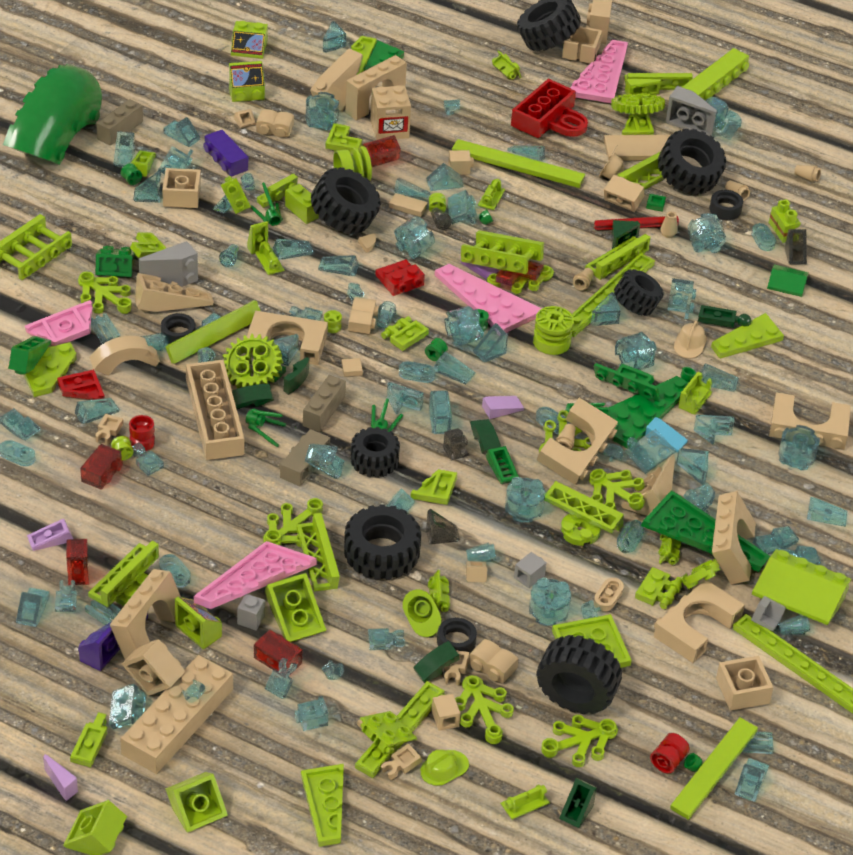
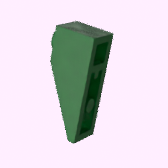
M32 336L11 348L8 369L14 370L16 374L25 375L32 371L50 346L51 340Z

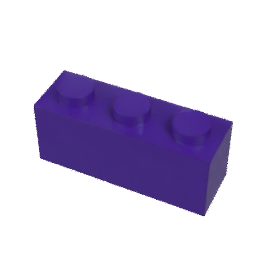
M223 130L204 136L205 143L203 147L205 152L209 153L213 160L229 176L232 177L248 171V156Z

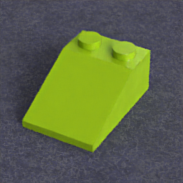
M306 573L266 586L265 594L286 643L326 631Z

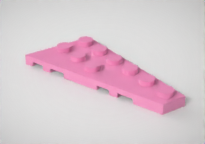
M612 40L603 49V53L598 55L596 60L588 65L580 74L579 79L575 80L570 87L576 91V98L611 103L612 98L616 95L628 42Z
M451 264L435 270V276L473 311L482 309L488 312V324L500 335L536 319V314L542 309Z
M266 541L194 596V603L213 609L263 588L268 584L317 565V558Z

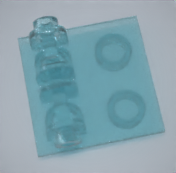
M656 429L639 441L636 438H629L627 440L628 449L625 450L644 474L676 453V450Z

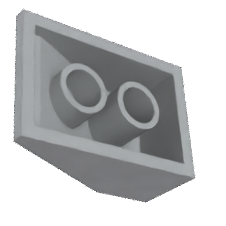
M677 86L669 97L666 123L682 129L704 131L706 135L713 137L717 110L693 91Z
M187 241L139 258V273L160 277L162 282L171 284L173 281L181 287L198 281V253Z

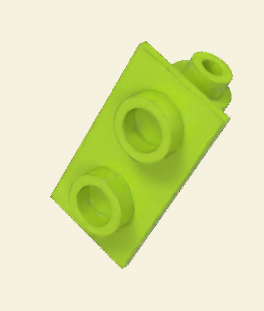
M498 50L499 56L492 59V65L509 80L515 79L516 75L521 78L519 65L516 62H511L507 54L503 55Z
M226 177L225 183L221 184V187L235 214L250 208L251 205L237 178Z
M500 179L492 180L478 206L491 210L496 208L505 192V189L501 188Z
M265 241L261 242L259 251H255V254L267 275L284 271L273 249L270 248V244Z
M661 534L660 540L662 542L658 551L660 555L659 564L665 560L669 564L675 565L679 561L680 550L678 549L680 548L681 541Z
M437 570L434 576L429 578L427 586L437 608L442 612H446L450 608V596L448 595L449 580L445 576H440V570Z
M538 784L531 790L514 797H508L507 800L500 804L511 820L550 804V802L544 795L547 793L546 787Z

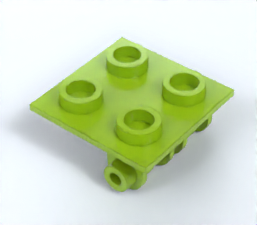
M391 711L360 717V720L363 722L360 726L362 732L371 741H374V744L384 754H392L394 752L393 746L396 744L417 739L411 730Z

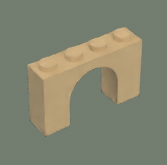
M394 55L346 80L345 113L356 121L368 115L372 88H375L381 81L382 87L406 86L407 62Z
M255 311L247 338H250L251 334L254 335V338L261 334L262 339L268 336L270 341L278 335L296 336L302 341L300 361L308 357L310 359L309 364L318 365L327 339L328 322Z
M776 392L769 437L845 450L851 405L832 402L829 420L823 424L811 425L800 421L793 412L794 395Z
M580 397L570 409L566 421L587 434L591 447L584 451H573L549 438L537 457L538 462L575 485L580 479L582 481L585 479L589 472L587 470L589 465L591 467L594 466L599 458L597 454L604 452L608 445L606 441L608 439L612 440L618 431L615 429L618 421Z
M738 491L719 495L712 554L731 585L750 581L751 565L741 549L738 535L744 539L753 538L756 522Z
M153 569L111 622L110 627L124 659L137 647L150 643L146 633L145 622L151 605L158 620L175 622V598L181 596L170 571Z
M704 580L701 584L695 585L691 593L684 595L675 607L672 606L663 618L657 619L654 624V638L694 663L706 652L708 638L686 623L685 618L695 614H703L714 618L731 629L733 624L742 618L745 604L708 580Z

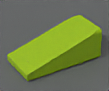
M626 79L625 94L648 93L657 95L660 91L661 80Z
M140 150L131 163L141 171L143 177L148 175L156 153Z
M267 221L250 226L247 248L251 254L259 251L261 242H268Z

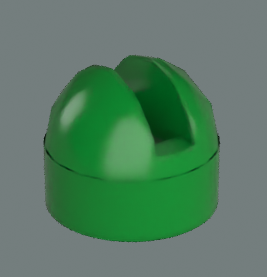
M487 209L479 215V220L482 224L487 225L494 221Z
M690 367L682 368L680 378L690 382L695 376L696 371Z
M690 753L684 760V767L692 772H697L702 766L703 760L697 754Z

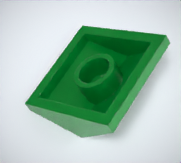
M774 264L767 289L802 297L809 272Z

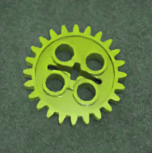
M629 93L612 98L611 108L612 110L620 111V113L625 112V114L654 113L665 109V99L648 93Z
M251 334L250 338L244 335V340L242 341L236 338L237 344L230 343L232 349L226 348L227 354H223V359L225 360L224 364L231 385L235 384L238 389L241 386L268 384V381L274 383L273 376L279 377L278 371L282 370L280 364L283 363L279 346L275 345L274 340L269 341L268 336L262 339L261 334L254 338V335ZM254 348V349H253V357H254V360H253V370H254V375L251 377V375H252V369H251V366H250V365H252L251 349Z

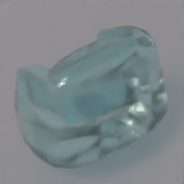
M245 173L240 178L243 188L246 191H252L256 186L254 177L251 173Z
M349 283L348 297L352 301H354V297L362 298L364 292L361 290L360 285Z
M611 443L607 445L603 454L610 456V462L613 461L614 457L621 461L624 449Z
M593 600L583 603L581 607L584 619L598 617L597 612L601 611L600 607L594 608Z
M330 660L328 664L322 667V671L327 679L337 680L343 676L344 666L342 663L335 664Z
M195 679L192 680L194 683L186 691L182 690L186 701L190 703L198 700L205 692V685Z

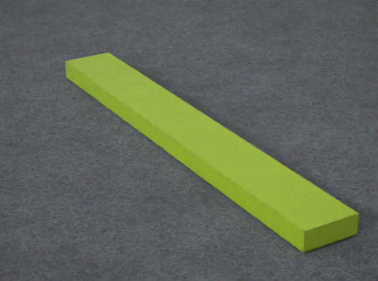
M457 139L452 147V151L469 150L470 157L478 161L580 188L585 179V173Z
M640 253L573 312L572 337L580 333L616 300L614 288L626 271L636 269L646 273L654 266L655 260Z
M745 614L733 624L734 631L853 714L852 687L769 629L751 621L752 617Z

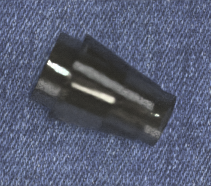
M439 208L432 209L431 216L435 226L441 230L448 229L451 226V217Z

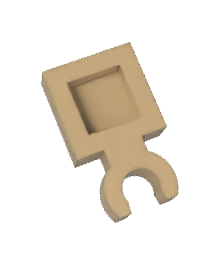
M105 414L98 425L96 442H99L101 438H105V444L108 445L111 442V435L116 437L123 426V418Z
M457 651L460 660L445 667V683L448 684L449 679L454 677L456 678V685L460 684V673H466L469 652Z
M408 743L392 754V762L387 761L383 763L381 769L383 773L387 770H392L388 773V778L393 780L397 777L400 770L406 774L419 765L422 759Z

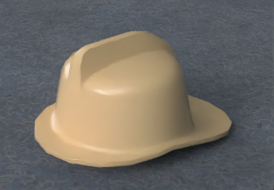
M617 146L602 169L599 178L604 176L611 179L613 175L618 176L619 173L624 171V162L615 153Z
M695 320L694 323L685 324L676 338L674 350L683 358H696L702 353L707 342L703 327L698 325V321Z

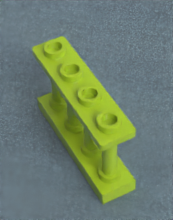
M39 214L0 241V262L5 260L17 267L19 279L24 280L72 246L71 232L67 231L59 236L46 228L45 216ZM44 234L54 241L47 245L36 237ZM30 242L41 250L33 253L23 246ZM18 251L28 257V259L21 262L12 257L11 254Z
M480 230L476 232L475 246L466 244L461 246L462 262L522 274L528 272L529 259L542 261L544 257V242Z

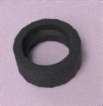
M719 190L712 194L709 209L719 219L733 220L741 215L744 201L737 192ZM718 203H730L734 206L724 207Z
M183 313L170 314L161 321V338L168 345L196 331L194 319ZM173 327H184L188 329L187 331L182 333H173L169 331V329Z
M449 618L443 621L438 628L437 645L440 646L449 641L456 651L469 652L470 654L476 645V628L470 621L464 618ZM450 632H461L467 635L469 639L462 643H454L447 640L445 635Z

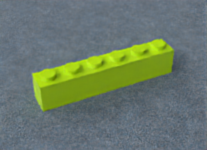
M733 48L682 88L693 91L705 101L709 100L715 93H718L724 86H727L733 79H736L748 69L749 55Z

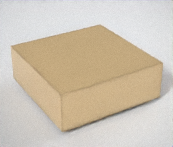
M360 358L342 359L341 365L344 377L362 376L363 370Z

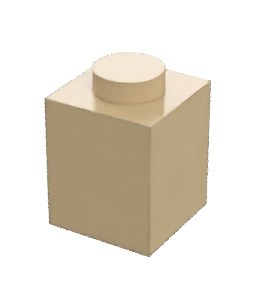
M449 151V174H470V168L474 166V159L470 157V151Z
M454 695L433 697L432 714L438 731L459 727L460 711Z

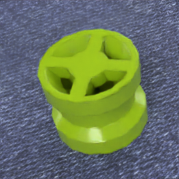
M433 193L430 195L429 211L432 214L440 215L445 212L446 198L443 194Z
M330 310L324 314V321L328 322L327 332H339L342 328V314L336 310Z
M119 436L112 441L111 447L117 460L124 461L133 456V448L128 437Z

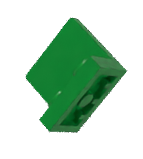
M103 246L96 253L95 275L132 277L135 253L130 247L126 246L121 247V249H114V246Z

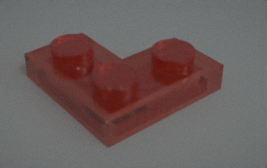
M528 261V272L526 274L501 269L496 275V282L512 287L519 276L536 281L544 271V265Z

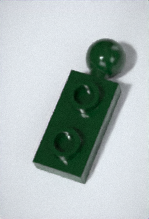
M701 305L698 322L734 328L735 323H738L739 326H749L752 320L748 314L736 316L737 311L705 305Z

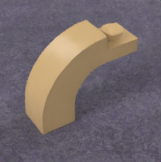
M122 336L109 340L98 347L89 357L93 369L108 376L116 366L127 360H140L155 367L160 362L156 349L148 346L146 339L139 336Z

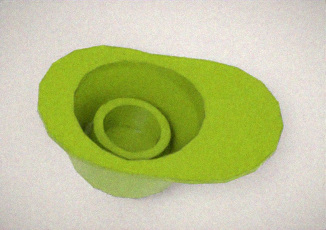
M420 589L412 590L406 594L403 600V610L412 629L421 637L435 635L438 632L442 618L433 598L428 592Z
M435 750L422 764L420 769L421 777L430 785H444L463 775L469 768V760L463 753L456 750Z

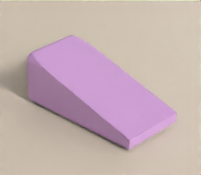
M517 396L484 397L482 401V408L489 419L524 410Z
M64 518L27 535L33 551L65 544L74 540Z
M45 754L43 756L44 769L62 797L67 801L78 792L77 778Z

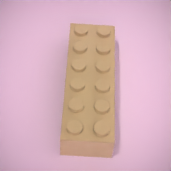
M224 360L186 364V382L205 459L211 460L244 455V435Z
M198 655L184 669V674L171 688L166 689L120 738L121 755L157 774L233 691L232 672Z

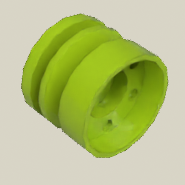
M360 146L358 149L356 147L352 148L351 152L347 149L334 151V168L351 169L353 172H358L362 174V177L371 181V160L365 146Z
M558 306L540 309L536 314L533 338L535 348L549 355H558L568 351L571 347L574 323L572 313Z

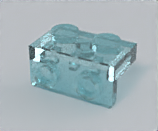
M172 146L158 171L165 175L166 168L187 169L185 165L188 167L191 163L193 150L190 149L186 155Z
M466 190L448 197L449 221L452 225L466 218L472 224L476 223L475 216H477L474 208L476 202L474 197L469 195Z
M672 278L667 310L685 312L684 319H688L689 313H693L694 303L691 302V299L695 300L697 289H693L694 281Z
M135 684L112 692L109 726L113 730L131 723L134 724L144 714L146 695Z

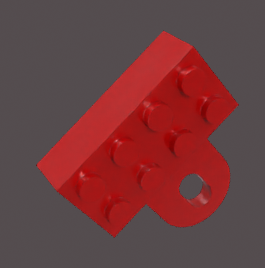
M548 78L512 109L511 126L538 139L549 129L565 136L575 137L587 131L588 120L583 114L572 109L575 105L576 91Z

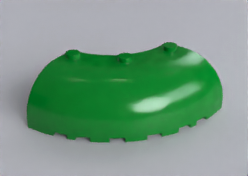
M71 64L52 68L47 71L46 77H41L34 84L35 89L27 93L22 101L25 104L20 110H17L15 114L17 119L14 125L10 124L3 142L4 146L60 165L65 157L68 145L77 132L86 125L96 124L100 117L102 104L101 87L97 79L89 71Z

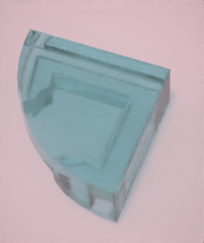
M460 99L444 100L443 105L446 115H451L460 108Z
M729 110L725 124L741 128V117Z

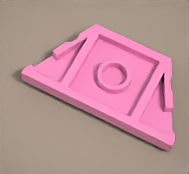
M91 300L25 325V330L32 336L51 340L50 345L52 346L68 343L90 334L92 302Z

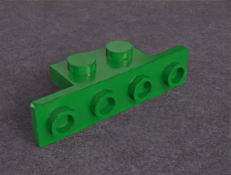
M597 363L594 364L595 376L599 380L609 382L616 387H622L647 399L655 401L660 399L658 387L652 385L654 375L625 364H621L617 371Z

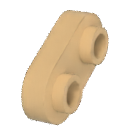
M617 578L606 579L595 594L594 606L600 611H610L613 609L623 593V582Z

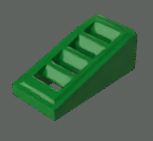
M506 446L487 451L486 459L500 484L519 480ZM511 474L509 477H504L503 475Z

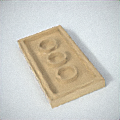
M604 135L608 160L616 146L615 153L622 161L645 160L660 152L670 135Z

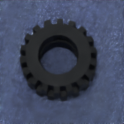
M636 269L626 271L614 288V295L620 304L627 310L641 316L651 315L664 295L662 287L653 277Z
M368 427L366 430H360V433H356L352 438L351 465L361 475L366 474L367 477L375 476V478H379V476H387V473H393L399 464L400 441H398V437L394 436L392 431L388 432V429H380V427Z

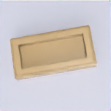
M395 193L389 202V208L419 217L423 215L428 206V202Z

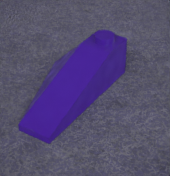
M111 622L91 633L78 647L80 661L99 671L120 650L110 627Z

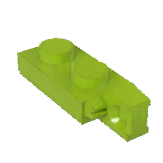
M291 174L267 188L272 202L282 199L285 196L286 189L297 185L298 177L295 174ZM265 193L257 197V203L263 208L269 206Z
M98 712L93 723H86L72 751L70 762L92 767L107 735V714Z

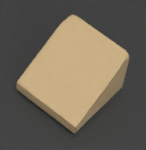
M251 109L235 112L233 117L240 128L256 125Z
M467 561L466 580L468 582H486V562Z

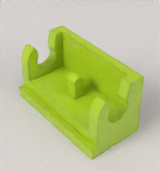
M697 372L681 392L678 408L696 415L712 394V380L709 378L707 384L702 381L703 374Z

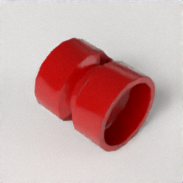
M147 415L133 417L129 422L132 448L139 452L151 450L155 445L154 420Z
M668 733L660 742V745L651 753L650 759L652 764L663 773H672L689 753V744L679 734Z

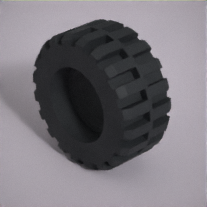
M539 0L521 14L520 19L517 21V30L527 48L533 51H545L564 43L571 35H574L580 27L581 18L572 0Z
M682 129V131L674 132L667 139L658 157V167L662 171V177L666 178V182L669 185H673L674 189L682 190V193L686 194L689 192L691 195L703 194L712 190L723 174L727 162L723 148H720V143L715 141L711 135H706V132H699L697 129ZM682 156L695 159L702 167L691 165Z
M341 167L324 172L311 193V204L314 207L315 214H318L319 219L324 221L327 226H331L334 230L342 231L345 234L361 233L370 226L378 214L381 205L380 195L376 191V187L370 183V180L362 177V174Z
M379 504L378 507L372 505L368 506V509L363 508L359 510L347 522L344 532V556L347 559V563L357 573H363V576L367 578L373 577L374 580H380V578L391 580L392 577L399 578L403 576V573L407 574L418 563L421 549L420 526L411 514L407 515L405 510H399L396 506L392 505L390 507H386L385 504ZM384 538L392 540L396 544L377 546L368 541Z
M573 635L562 636L552 641L539 663L536 676L539 687H542L544 695H548L549 700L559 704V707L567 708L573 713L588 714L590 712V714H595L605 710L612 703L622 680V669L618 659L614 658V654L610 650H606L603 644H598L591 638L585 639L584 636L580 635L573 637Z

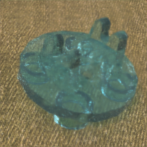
M705 483L694 490L689 489L686 491L684 498L710 515L707 508L714 501L715 490L709 483Z

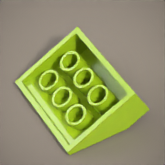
M776 549L770 556L751 595L761 599L766 596L785 606L788 610L828 625L845 600L851 578L846 577L842 573L828 570L822 565L808 562L805 558L790 555L787 551Z

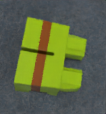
M787 199L778 201V205L772 207L768 222L782 243L798 240L799 233L796 231V228L801 225L797 218V212L793 209L791 210L790 202Z

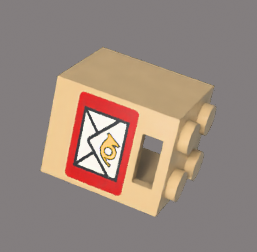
M396 85L372 88L370 120L376 141L409 138L411 104L406 87ZM386 110H395V113L386 114Z

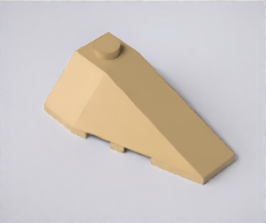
M352 49L344 52L317 79L310 89L314 101L342 113L346 107V80L357 75L363 55Z
M137 274L135 302L137 308L141 311L159 312L213 305L214 301L208 292L192 287L184 289L173 281L171 284L162 282L161 278L157 276Z
M672 453L658 460L646 473L647 477L643 479L645 483L644 489L635 491L641 493L645 501L644 507L641 510H633L626 500L623 501L621 506L624 509L648 516L672 490L675 455Z

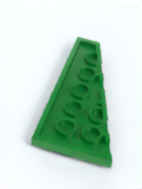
M675 376L656 385L660 395L658 401L636 394L608 407L609 411H602L618 421L615 427L618 431L612 441L631 450L645 436L649 423L655 417L662 419L680 401L681 392L689 382Z
M672 490L641 524L642 527L712 554L716 519ZM738 535L741 549L749 561L751 569L759 572L768 562L770 556Z

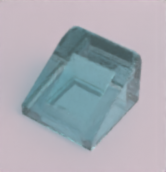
M226 195L215 205L214 210L225 213L231 207Z

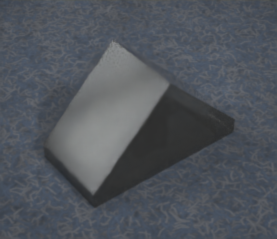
M806 229L788 230L785 252L789 265H807Z
M432 509L427 511L426 532L429 545L452 543L460 540L457 526Z

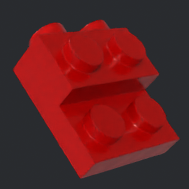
M407 259L375 270L376 277L392 296L424 286L425 274L416 264L411 265Z

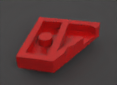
M94 369L57 378L58 386L64 397L98 401L105 400V395Z

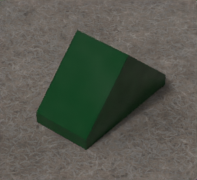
M613 220L611 232L612 249L633 236L637 238L639 236L640 223L638 221Z
M576 778L559 819L580 828L594 806L597 787Z

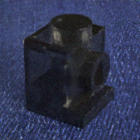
M459 428L445 431L443 449L449 459L453 461L469 456L466 450L468 441L466 436L463 435V431Z

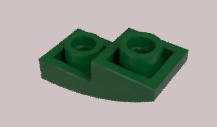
M308 357L296 362L293 365V372L284 377L283 391L289 395L306 380L309 374L310 359Z
M256 384L232 390L237 410L253 403L258 407L274 401L270 384Z
M489 419L470 422L474 439H478L482 454L487 453L489 449L501 447L497 433Z
M447 641L424 656L413 669L423 683H426L442 675V669L460 660V657L451 643Z

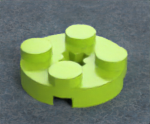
M571 513L566 515L561 522V532L564 534V539L573 545L584 546V543L588 542L592 544L600 536L601 528Z
M716 559L713 561L709 560L693 568L691 575L688 576L685 573L680 579L684 586L686 585L690 589L697 585L698 581L703 577L705 580H708L715 576V573L720 570V565Z

